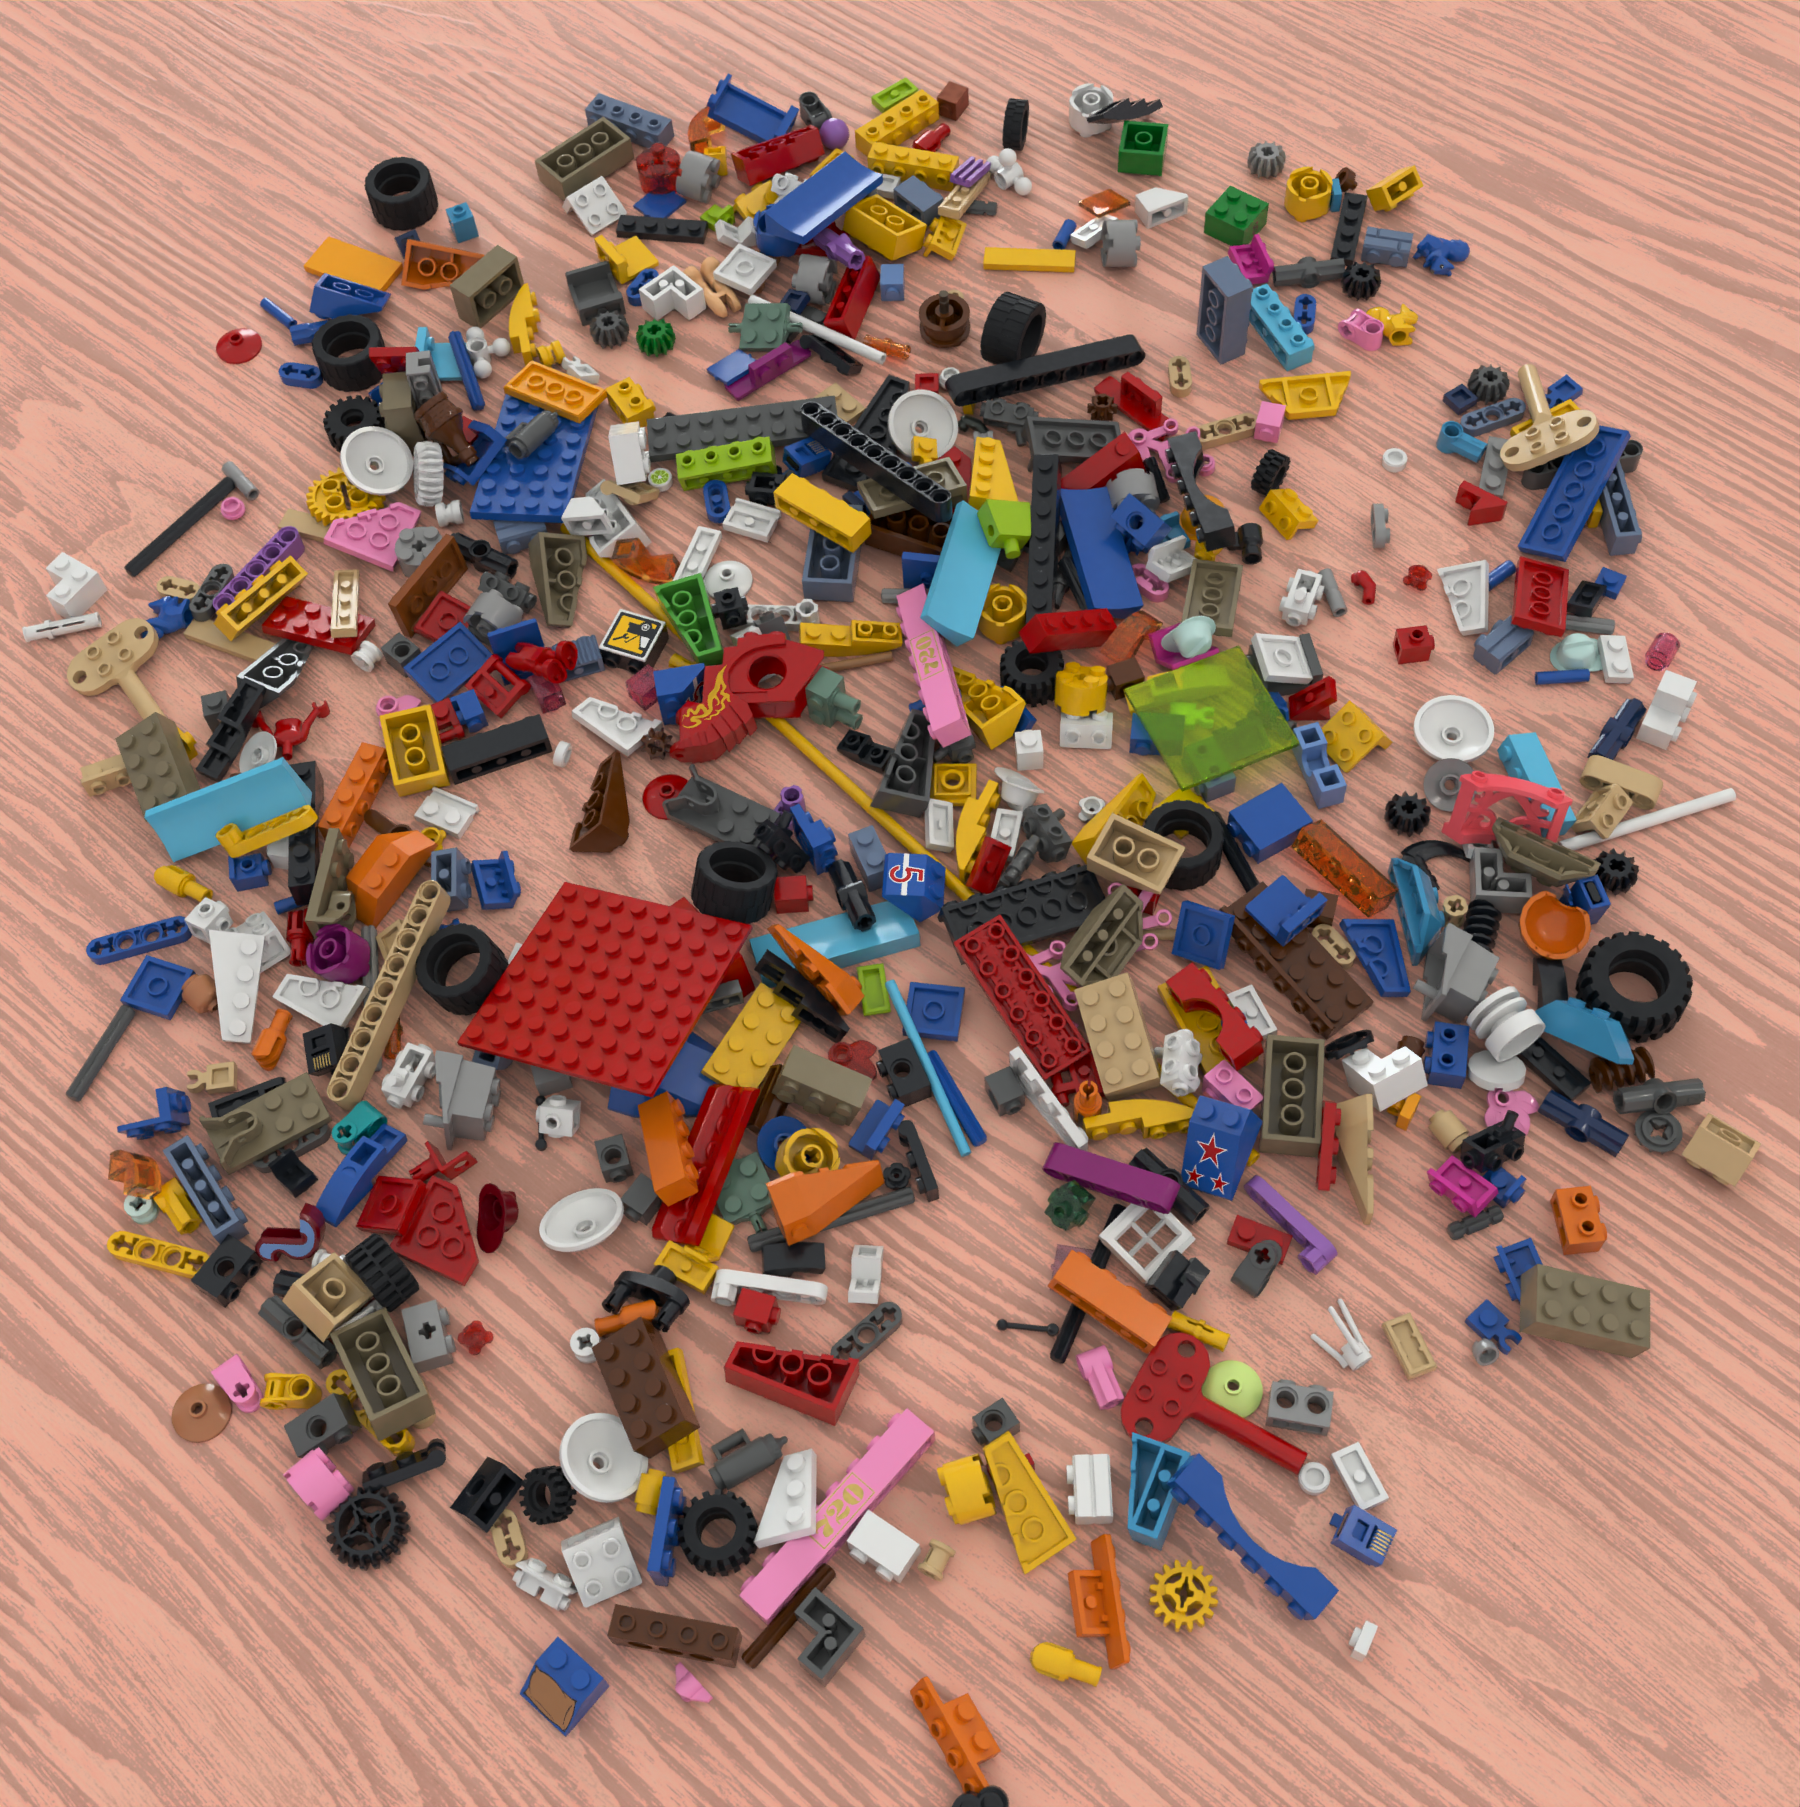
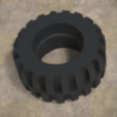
M1629 931L1628 935H1624L1623 932L1615 933L1611 939L1605 937L1599 941L1597 946H1593L1578 974L1575 989L1578 992L1576 999L1584 1001L1586 1008L1593 1010L1595 1007L1610 1013L1609 1018L1619 1021L1629 1042L1631 1039H1636V1043L1647 1042L1649 1037L1651 1040L1661 1038L1664 1033H1669L1676 1023L1679 1022L1691 999L1693 979L1691 975H1688L1690 968L1687 962H1681L1682 955L1677 949L1671 950L1669 943L1663 939L1661 942L1654 939V935L1646 933L1645 936L1639 935V932ZM1619 972L1638 974L1652 984L1658 999L1650 1002L1629 1000L1614 989L1609 976Z

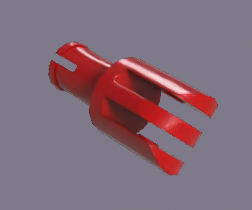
M941 123L935 130L925 131L913 141L912 148L936 152L941 147V141L950 135L951 130L949 126Z
M308 908L304 909V911L302 909L294 912L291 911L287 915L286 940L291 944L289 963L295 967H301V961L303 966L307 965L306 950L309 943H312L314 939L305 922Z

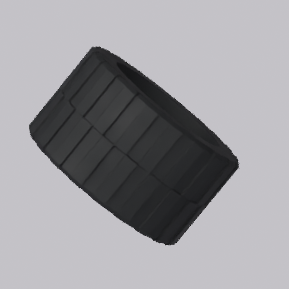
M394 157L384 160L374 166L365 178V191L374 218L385 228L396 231L415 229L429 221L437 211L438 198L428 167L421 161L407 157ZM410 191L409 193H406L404 195L394 196L401 192Z
M1011 292L1002 293L991 307L984 324L980 342L982 358L985 361L998 365L1035 356L1046 324L1044 304Z
M361 315L338 316L327 321L316 331L312 340V351L322 377L330 387L344 392H356L370 388V386L377 384L383 378L382 373L369 358V347H385L380 329L371 319ZM364 349L354 356L338 358L349 350Z
M1173 800V802H1166L1162 806L1155 808L1145 820L1144 828L1163 837L1174 834L1175 830L1189 831L1188 834L1197 837L1206 846V849L1199 855L1181 858L1165 887L1171 890L1184 891L1196 889L1208 883L1216 875V871L1219 870L1221 863L1224 830L1220 819L1216 817L1210 808L1190 800Z
M724 841L708 845L699 853L691 889L693 904L702 914L745 924L755 923L764 918L770 910L778 874L777 865L765 851L751 844L738 841Z
M459 923L441 928L427 939L417 957L415 972L418 977V983L423 987L422 989L441 1007L455 1015L466 1016L478 1012L509 964L502 950L481 929L474 925ZM480 953L479 963L468 979L454 986H446L447 974L455 962L468 954Z

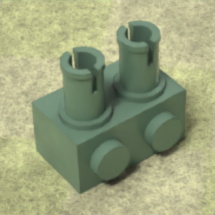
M822 666L805 688L809 718L815 723L823 724L829 728L839 721L857 730L863 720V715L857 713L861 706V700L846 694L843 676Z

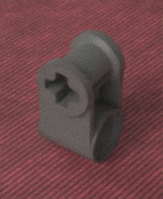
M804 92L800 95L801 119L807 126L813 125L819 130L827 119L832 118L829 109L825 107L814 92Z
M1270 1239L1255 1244L1234 1272L1231 1282L1254 1298H1257L1267 1285L1271 1274L1281 1260L1282 1249L1280 1245ZM1267 1248L1269 1250L1268 1256L1270 1258L1264 1260V1253L1262 1250Z

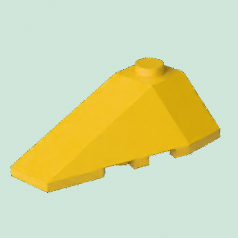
M953 666L969 727L990 750H993L1013 736L1025 708V700L1010 687H999L995 685L994 681L989 679L983 681L976 678L975 674Z
M1143 773L1138 774L1100 810L1072 841L1073 847L1085 864H1087V856L1112 813L1143 826L1144 820L1150 815L1156 792Z

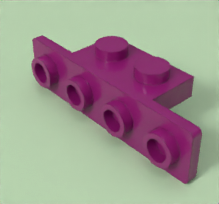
M796 340L789 345L785 342L749 364V373L729 386L724 385L725 389L739 401L811 357V351L803 349L800 345V340Z

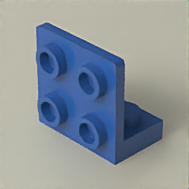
M535 618L521 621L518 624L505 628H499L487 634L493 653L498 654L503 659V663L518 677L527 679L536 676L532 672L515 670L505 662L510 652L517 653L515 645L518 642L545 647ZM502 676L505 686L511 684L505 677Z
M1281 875L1249 902L1245 907V911L1284 947L1321 915L1328 899L1320 892L1312 899L1306 897L1284 875Z

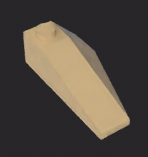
M1364 1094L1337 1104L1336 1108L1341 1109L1340 1126H1335L1334 1137L1339 1138L1338 1155L1336 1156L1363 1224L1370 1225L1374 1214V1178L1372 1174H1368V1171L1372 1170L1374 1148L1368 1147V1144L1371 1142V1131H1374L1372 1094Z

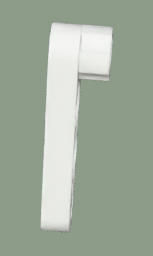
M803 599L796 606L748 604L749 610L744 611L748 617L747 624L730 629L742 630L751 625L755 626L753 622L755 620L752 619L754 615L773 611V613L777 612L780 615L790 616V619L784 622L787 631L799 632L800 622L820 624L818 604H815L812 599Z
M719 1269L716 1272L711 1301L721 1306L730 1307L731 1305H736L738 1294H740L742 1288L776 1296L778 1300L823 1305L826 1303L828 1287L814 1281Z

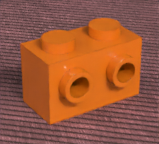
M1591 1186L1556 1189L1550 1202L1563 1254L1599 1252L1607 1240V1229L1605 1224L1600 1222L1598 1215L1600 1203L1598 1197L1593 1195Z

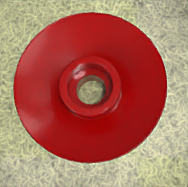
M234 329L219 339L216 345V352L219 358L226 363L242 364L252 360L259 354L262 348V340L259 334L251 329Z
M675 774L662 775L653 779L643 792V804L647 812L655 818L670 820L666 816L662 803L664 800L676 798L688 780Z

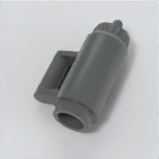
M548 410L537 414L530 422H521L505 437L507 439L505 445L509 448L512 455L522 459L533 453L555 432L559 425L558 413H552Z
M742 1428L711 1446L718 1461L713 1463L714 1467L708 1471L717 1488L722 1490L727 1488V1490H730L773 1465L777 1459L782 1457L781 1449L788 1442V1438L786 1436L774 1438L772 1434H767L764 1437L759 1436L750 1441ZM743 1442L746 1443V1445L722 1458L721 1455Z

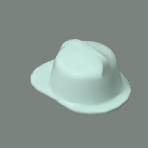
M1194 616L1186 619L1162 638L1161 645L1167 651L1180 652L1185 658H1193L1204 654L1212 645V635L1216 629L1215 622L1206 616Z
M1573 633L1566 636L1551 650L1550 662L1559 671L1589 669V672L1603 670L1597 639L1589 638L1581 633Z

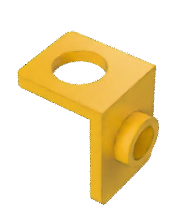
M712 1213L700 1246L685 1245L683 1250L707 1263L719 1261L734 1230V1225Z

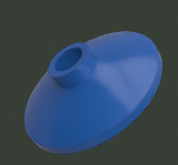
M789 1116L775 1117L765 1123L757 1137V1151L763 1163L770 1169L778 1172L775 1168L778 1142H783L798 1130L805 1129L806 1126L799 1120ZM806 1154L805 1160L808 1162L810 1156Z

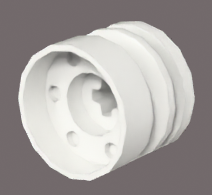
M1514 986L1500 989L1491 994L1473 1009L1466 1021L1472 1030H1476L1475 1034L1479 1039L1487 1038L1485 1046L1497 1062L1509 1060L1526 1050L1542 1035L1546 1028L1545 1023L1533 1009L1525 1010L1527 1002L1523 997H1520V993Z

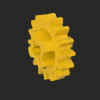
M1175 1560L1173 1569L1164 1564L1162 1568L1164 1575L1154 1574L1153 1579L1158 1585H1150L1149 1592L1156 1594V1596L1149 1599V1604L1158 1606L1154 1611V1616L1160 1617L1163 1615L1165 1617L1163 1626L1166 1627L1170 1622L1175 1623V1632H1179L1181 1625H1186L1188 1632H1192L1194 1623L1200 1628L1204 1627L1203 1617L1212 1619L1214 1613L1209 1607H1217L1218 1600L1211 1596L1217 1594L1218 1588L1209 1586L1213 1576L1207 1575L1204 1577L1202 1575L1204 1568L1202 1565L1194 1570L1192 1569L1191 1560H1188L1186 1567H1181L1179 1560ZM1181 1576V1579L1173 1584L1167 1583L1170 1579ZM1192 1579L1200 1584L1203 1591L1196 1588ZM1184 1584H1186L1187 1599L1184 1602L1183 1608H1181L1179 1594L1183 1590ZM1164 1601L1170 1602L1175 1610L1174 1613L1166 1607ZM1201 1607L1197 1613L1186 1616V1613L1191 1609H1199Z

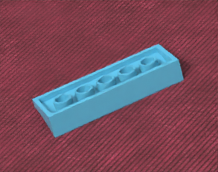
M964 500L956 505L920 617L956 647L974 639L1001 548H992L988 545L977 516L978 510Z
M282 757L148 809L145 812L144 818L161 839L172 861L176 862L220 845L221 843L215 835L229 823L237 824L239 829L244 831L299 807L311 806L312 792Z
M889 901L871 905L876 922L871 926V929L863 932L859 929H854L847 912L786 929L840 968L921 946L920 933L914 919ZM771 934L749 939L756 965L768 949L798 971ZM759 973L763 984L769 988L776 987V983Z

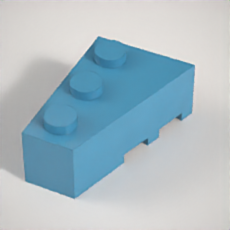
M1132 1432L1131 1484L1129 1489L1127 1528L1133 1541L1161 1551L1179 1506V1502L1171 1494L1172 1489L1166 1483L1187 1461L1191 1453Z

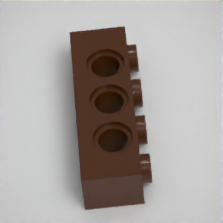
M615 1604L607 1635L615 1645L732 1668L736 1667L742 1641V1634L739 1628L618 1604Z

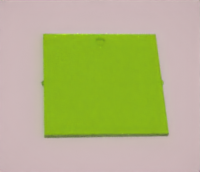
M1239 645L1124 689L1127 699L1182 792L1299 746L1298 739Z

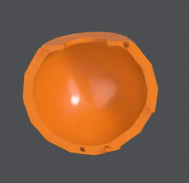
M1542 891L1532 896L1522 909L1518 923L1521 939L1532 953L1548 960L1567 959L1580 952L1589 940L1591 932L1589 914L1579 907H1570L1561 903L1556 898L1557 896L1549 891Z

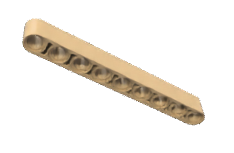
M434 880L425 881L418 888L328 1084V1097L344 1110H352L361 1102L416 981V960L420 950L427 942V939L439 930L451 902L449 894Z

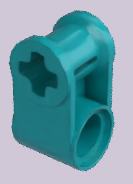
M361 1101L333 1127L332 1138L338 1144L340 1152L347 1155L354 1147L353 1141L356 1144L362 1136L370 1138L383 1123L387 1124V1117L368 1101Z

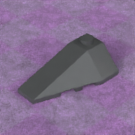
M283 638L236 676L237 687L244 677L265 686L267 690L259 708L261 709L280 697L295 684L314 646Z

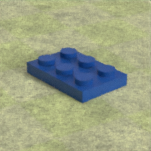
M459 622L404 666L403 671L436 703L449 698L463 687L493 654Z
M663 1476L647 1567L650 1577L657 1586L668 1587L669 1577L674 1578L676 1572V1558H673L674 1547L680 1545L677 1531H680L678 1521L680 1515H683L682 1511L687 1504V1497L683 1496V1489L680 1488L675 1477Z

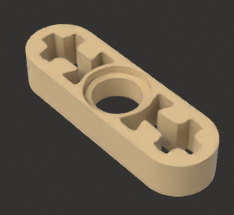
M1243 413L1197 426L1200 430V436H1202L1200 437L1202 450L1254 436L1257 417L1251 413ZM1226 428L1231 433L1224 435L1219 433L1218 430Z

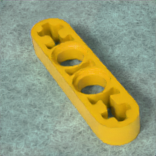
M127 1231L115 1232L107 1241V1249L118 1260L190 1279L198 1271L193 1265L188 1264L189 1260L194 1264H201L202 1262L205 1263L210 1257L203 1251ZM126 1242L130 1247H134L133 1252L130 1248L126 1247L118 1249L117 1245ZM154 1246L155 1252L150 1258H141V1252L145 1247ZM171 1254H181V1259L176 1265H167V1259Z

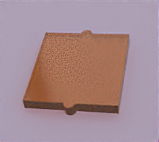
M1107 189L1078 201V204L1094 216L1101 218L1130 206V201L1115 191Z

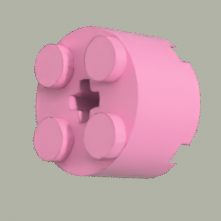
M318 1447L307 1453L287 1470L283 1476L306 1505L312 1507L315 1511L314 1514L323 1521L331 1512H334L339 1507L340 1503L347 1501L348 1496H351L350 1493L355 1491V1489L338 1469L332 1472L337 1467Z

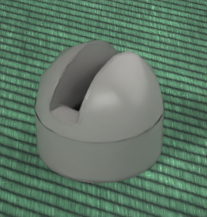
M1483 1338L1479 1342H1474L1472 1353L1478 1364L1486 1366L1498 1359L1499 1350L1491 1340Z

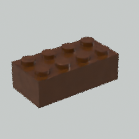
M915 508L876 519L870 514L872 534L865 540V545L901 557L903 552L941 555L952 518L947 522L938 523Z
M640 1316L591 1347L634 1452L652 1458L700 1428L659 1330L652 1325V1322Z

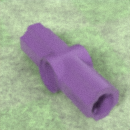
M825 228L813 237L815 245L824 250L828 258L841 262L849 269L858 270L863 266L865 260L864 252L855 247L845 233L838 235L831 229Z

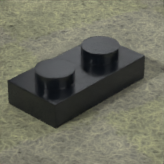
M1582 580L1567 603V612L1573 613L1578 617L1591 618L1606 595L1607 586Z

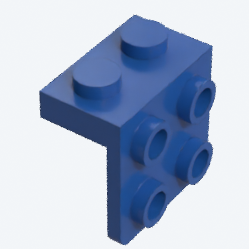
M169 1087L155 1089L160 1117L117 1126L118 1133L126 1134L127 1138L137 1137V1140L153 1138L154 1132L164 1131V1134H171L182 1131V1126L190 1125L188 1112L191 1111V1102L188 1095L183 1091Z

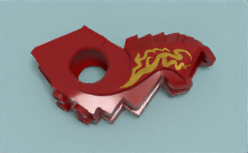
M780 631L761 635L755 632L744 633V637L738 638L737 646L724 647L722 665L705 666L702 702L687 701L676 712V723L679 726L680 740L670 747L669 756L682 763L710 762L718 759L726 750L730 753L736 744H741L746 735L751 737L757 729L754 718H801V713L808 705L805 688L822 667L820 663L824 659V651L787 640L785 633ZM777 674L783 677L782 681L773 688L764 689L757 687L759 681L766 675Z

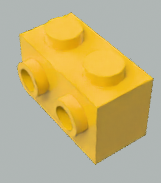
M1415 165L1398 169L1366 190V193L1374 211L1384 209L1385 212L1396 208L1398 202L1405 201L1414 196V192L1424 185Z
M630 377L605 388L608 395V404L623 424L639 421L640 428L647 427V419L655 418L654 412L656 408L653 401L645 397L640 384H635Z

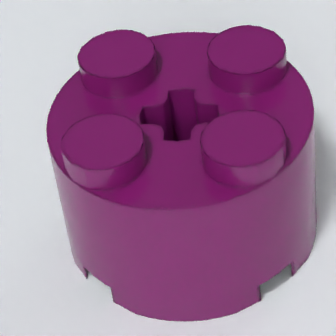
M335 923L322 927L315 934L317 938L314 943H309L307 947L306 962L308 967L330 982L336 981L351 984L359 977L366 976L370 970V965L368 964L370 960V946L368 941L340 924Z

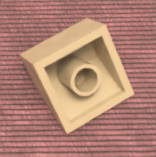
M1708 1113L1683 1151L1682 1156L1686 1157V1161L1693 1167L1698 1169L1704 1168L1713 1173L1712 1176L1718 1182L1725 1185L1731 1184L1735 1187L1757 1153L1761 1143Z
M333 1252L295 1281L282 1301L322 1342H325L331 1337L329 1333L349 1321L373 1297V1294L359 1276Z

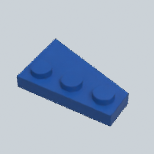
M1342 919L1339 925L1381 997H1407L1411 993L1394 919Z

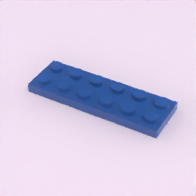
M1599 425L1598 434L1589 444L1565 455L1518 544L1520 552L1566 562L1631 437L1629 431Z

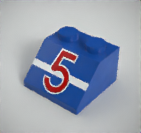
M704 663L653 671L657 699L664 725H677L676 712L687 701L702 702Z
M888 853L885 855L882 897L918 922H922L940 912L941 907L944 905L946 867L927 854Z

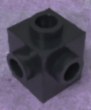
M738 587L713 593L716 602L711 604L715 619L720 618L723 630L747 624L744 611L749 610L745 595L740 597Z

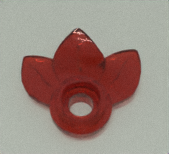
M858 1040L852 1044L837 1042L829 1049L828 1060L868 1076L872 1080L877 1078L876 1067L869 1059L877 1050L874 1044L865 1040ZM840 1054L847 1056L845 1059L837 1058Z

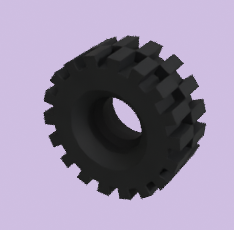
M356 395V399H352V396H347L346 401L339 399L337 400L338 405L332 404L329 406L331 411L326 410V418H323L324 428L332 447L336 448L339 453L344 441L352 432L368 426L385 428V419L381 417L379 406L375 400L371 401L367 396L363 400L361 395ZM362 421L360 424L356 426H348L353 422Z

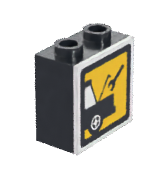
M620 609L599 646L603 663L611 668H620L634 675L649 677L669 640L666 622Z

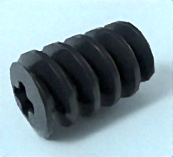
M1481 899L1473 900L1468 905L1463 930L1473 935L1472 941L1494 953L1492 949H1494L1496 944L1494 940L1498 936L1497 930L1500 928L1499 921L1502 919V914L1488 901Z

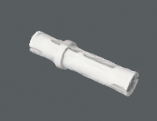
M95 612L57 621L45 620L42 624L23 627L22 631L26 642L43 638L51 640L55 639L58 635L96 627L100 628L102 627L99 613Z

